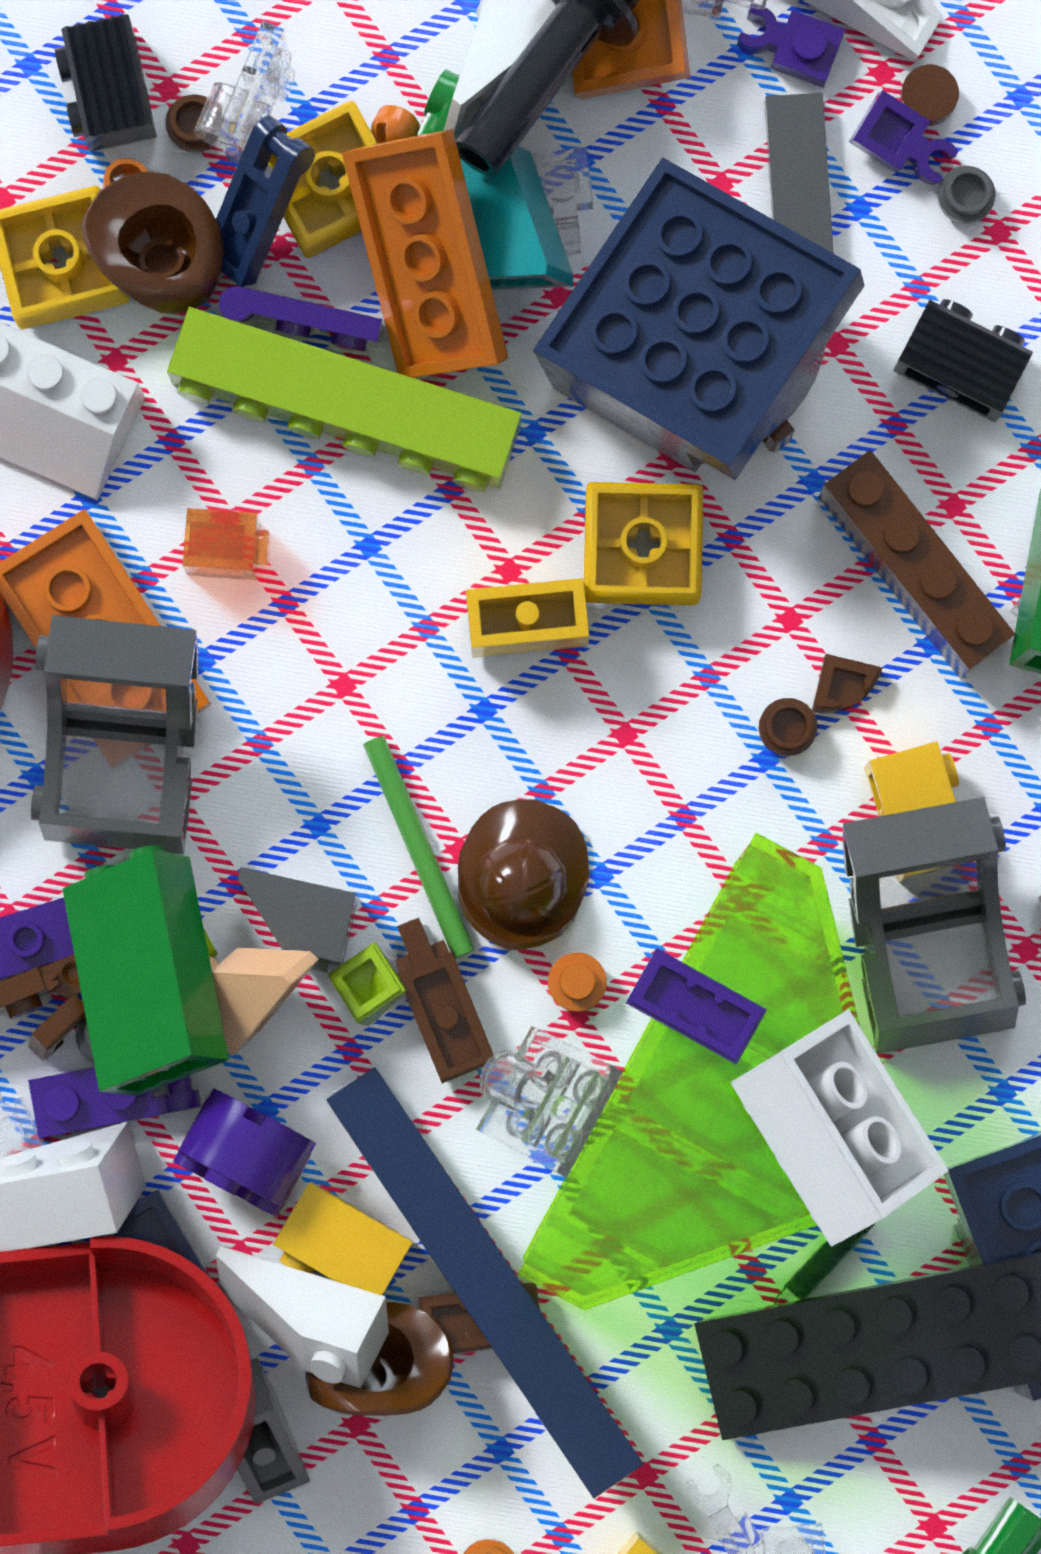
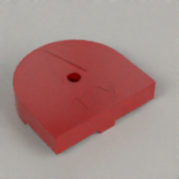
M99 1236L90 1237V1242L0 1252V1554H93L118 1551L154 1542L190 1523L220 1496L232 1480L249 1445L254 1426L256 1387L252 1362L243 1327L226 1295L206 1273L183 1256L165 1247L133 1238ZM110 1387L111 1390L107 1392L106 1397L99 1399L93 1397L98 1388Z

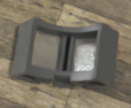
M52 615L49 635H39L36 649V670L44 671L46 682L47 740L43 786H34L31 801V820L39 821L43 838L46 841L125 849L159 845L164 848L165 852L184 854L192 778L191 758L183 757V747L194 748L196 740L198 699H195V683L191 682V679L197 680L198 676L197 631L193 629Z
M985 797L843 823L845 872L847 877L853 876L850 878L849 884L851 898L848 899L855 946H867L868 954L861 955L863 974L861 981L877 1054L1012 1029L1016 1026L1019 1006L1026 1005V994L1022 976L1019 971L1011 972L1000 908L998 853L1006 850L1005 836L999 816L990 818Z

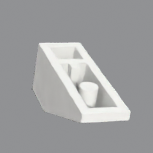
M482 0L476 11V16L479 18L444 130L453 129L455 139L458 138L556 6L552 0Z
M220 1246L216 1253V1261L222 1292L305 1371L313 1373L316 1377L328 1383L342 1382L361 1389L389 1333L386 1297Z

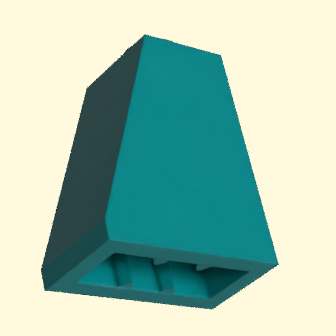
M518 146L495 177H488L475 171L460 158L492 290L573 287V272L531 152Z

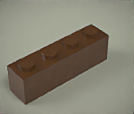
M871 449L824 484L818 496L820 501L960 679L1006 645L1015 635L1014 631Z

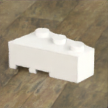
M128 1121L0 1158V1252L28 1249L118 1232L146 1188Z

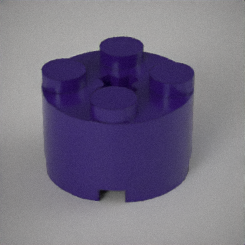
M213 1088L179 1147L173 1162L277 1218L310 1159L311 1152L316 1143L239 1100Z

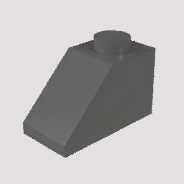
M240 867L238 880L282 950L311 951L319 959L311 968L313 971L328 973L330 963L337 965L344 963L359 898L356 893Z
M257 1357L251 1360L256 1387L254 1426L249 1445L237 1469L255 1504L310 1482L307 1469L277 1394Z

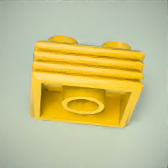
M352 100L287 132V136L291 139L301 138L315 150L314 161L311 167L300 176L283 217L306 258H311L362 232L342 153L353 148L378 143L357 104ZM274 154L271 155L268 163L272 168H274L277 157ZM329 169L333 176L343 174L339 179L340 186L333 190H330L327 186L319 188L318 186L321 184L320 173Z
M91 186L0 209V268L12 317L19 329L25 330L124 305L129 302L130 297L102 274L83 240L81 229L83 216L92 200L101 190L100 187ZM57 247H63L67 255H73V257L66 260V266L60 269H55L51 263L45 264V262L53 259V249Z
M588 483L585 501L584 590L586 602L697 605L702 593L703 487L698 484ZM639 531L648 532L649 540L659 543L660 548L651 549L649 557H639L635 548L627 546V542L636 540Z

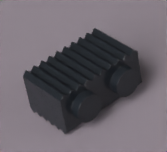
M121 14L118 17L110 16L107 19H98L97 21H88L84 24L77 23L74 26L63 27L61 31L65 46L55 48L54 51L62 83L73 82L76 101L66 103L73 136L79 137L84 135L90 152L156 138L157 133L135 32L129 14Z
M929 299L893 371L908 380L916 382L918 385L926 387L928 390L935 391L940 396H945L948 400L956 402L959 406L966 407L969 411L976 412L979 416L986 417L992 422H997L1021 378L1033 351L1023 347L1025 339L1017 332L1000 325H995L991 331L971 321L973 313L965 306L949 299H943L940 304Z

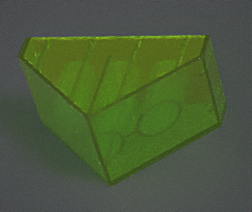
M755 832L740 852L682 960L688 966L767 1009L737 1065H734L657 1021L650 1019L517 1266L518 1275L584 1311L817 1226L792 1182L777 1162L776 1156L752 1117L745 1110L742 1101L730 1082L848 1009L859 1026L860 1024L822 868Z

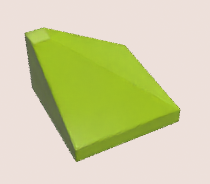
M373 942L327 974L356 1023L369 1026L408 992L377 942Z

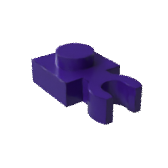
M751 5L747 19L761 24L765 32L758 37H752L740 32L737 46L749 54H760L767 50L773 52L775 56L771 69L824 88L846 29L794 10L791 11L787 24L777 22L775 15L768 8L760 5Z
M883 90L877 93L848 141L894 172L900 171L908 160L913 164L916 176L922 182L930 185L940 183L943 178L939 173L930 168L928 163L930 154L938 152L949 160L955 158L958 154L957 148L951 142L944 139H933L930 141L922 136L930 120Z

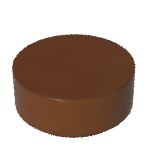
M933 64L922 65L912 70L905 78L900 91V102L930 120L928 126L937 125L947 120L953 113L959 98V87L955 77L947 69Z

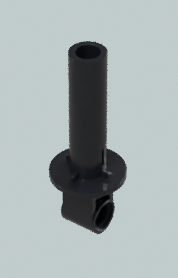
M552 0L556 6L455 140L459 157L475 171L488 177H495L597 39L617 46L629 45L638 34V23L632 10L639 0Z

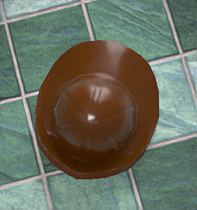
M154 171L132 173L101 189L83 216L81 225L82 236L91 257L102 274L136 302L159 313L177 314L187 312L189 307L197 308L209 301L221 277L225 249L217 220L205 200L193 187L167 173Z
M537 799L502 802L492 806L479 817L471 827L459 854L458 899L466 920L482 937L509 951L539 947L558 938L570 926L581 906L590 876L587 845L578 825L565 812Z
M386 1302L389 1333L361 1389L342 1382L328 1383L319 1379L313 1373L305 1371L309 1396L311 1400L324 1408L351 1415H402L421 1411L431 1405L451 1381L453 1349L450 1338L432 1315L410 1304Z

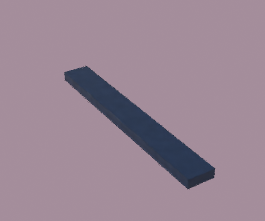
M376 1067L327 1098V1104L593 1500L643 1466L642 1460Z

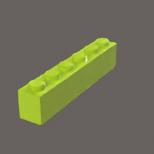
M193 307L188 308L167 369L171 383L179 386L177 393L189 400L210 404L213 397L233 404L232 411L245 418L264 422L267 415L288 421L287 429L301 436L320 439L321 434L326 433L344 439L342 446L360 455L375 457L377 450L399 457L398 465L417 473L429 475L432 468L454 474L452 481L455 484L477 492H485L487 485L497 489L501 488L522 425L521 412Z

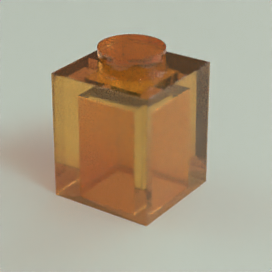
M187 508L182 564L187 575L257 580L258 565H268L270 554V530H261V521L258 514Z

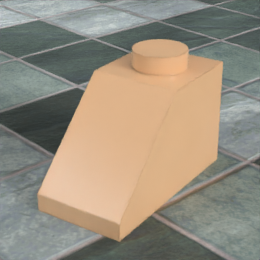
M236 948L220 963L213 957L209 958L227 1051L231 1056L236 1054L263 1029L319 959L311 951Z

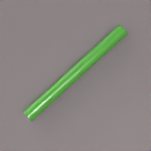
M380 736L364 743L363 746L450 952L457 959L475 951L385 736Z

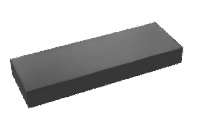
M823 93L766 96L764 105L772 219L834 253Z

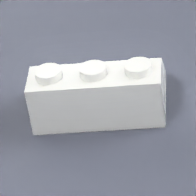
M0 322V459L98 501L145 400L139 383Z
M849 1009L730 1082L742 1101L745 1110L752 1117L776 1156L780 1167L787 1174L809 1210L812 1219L819 1226L831 1247L884 1219L949 1171Z

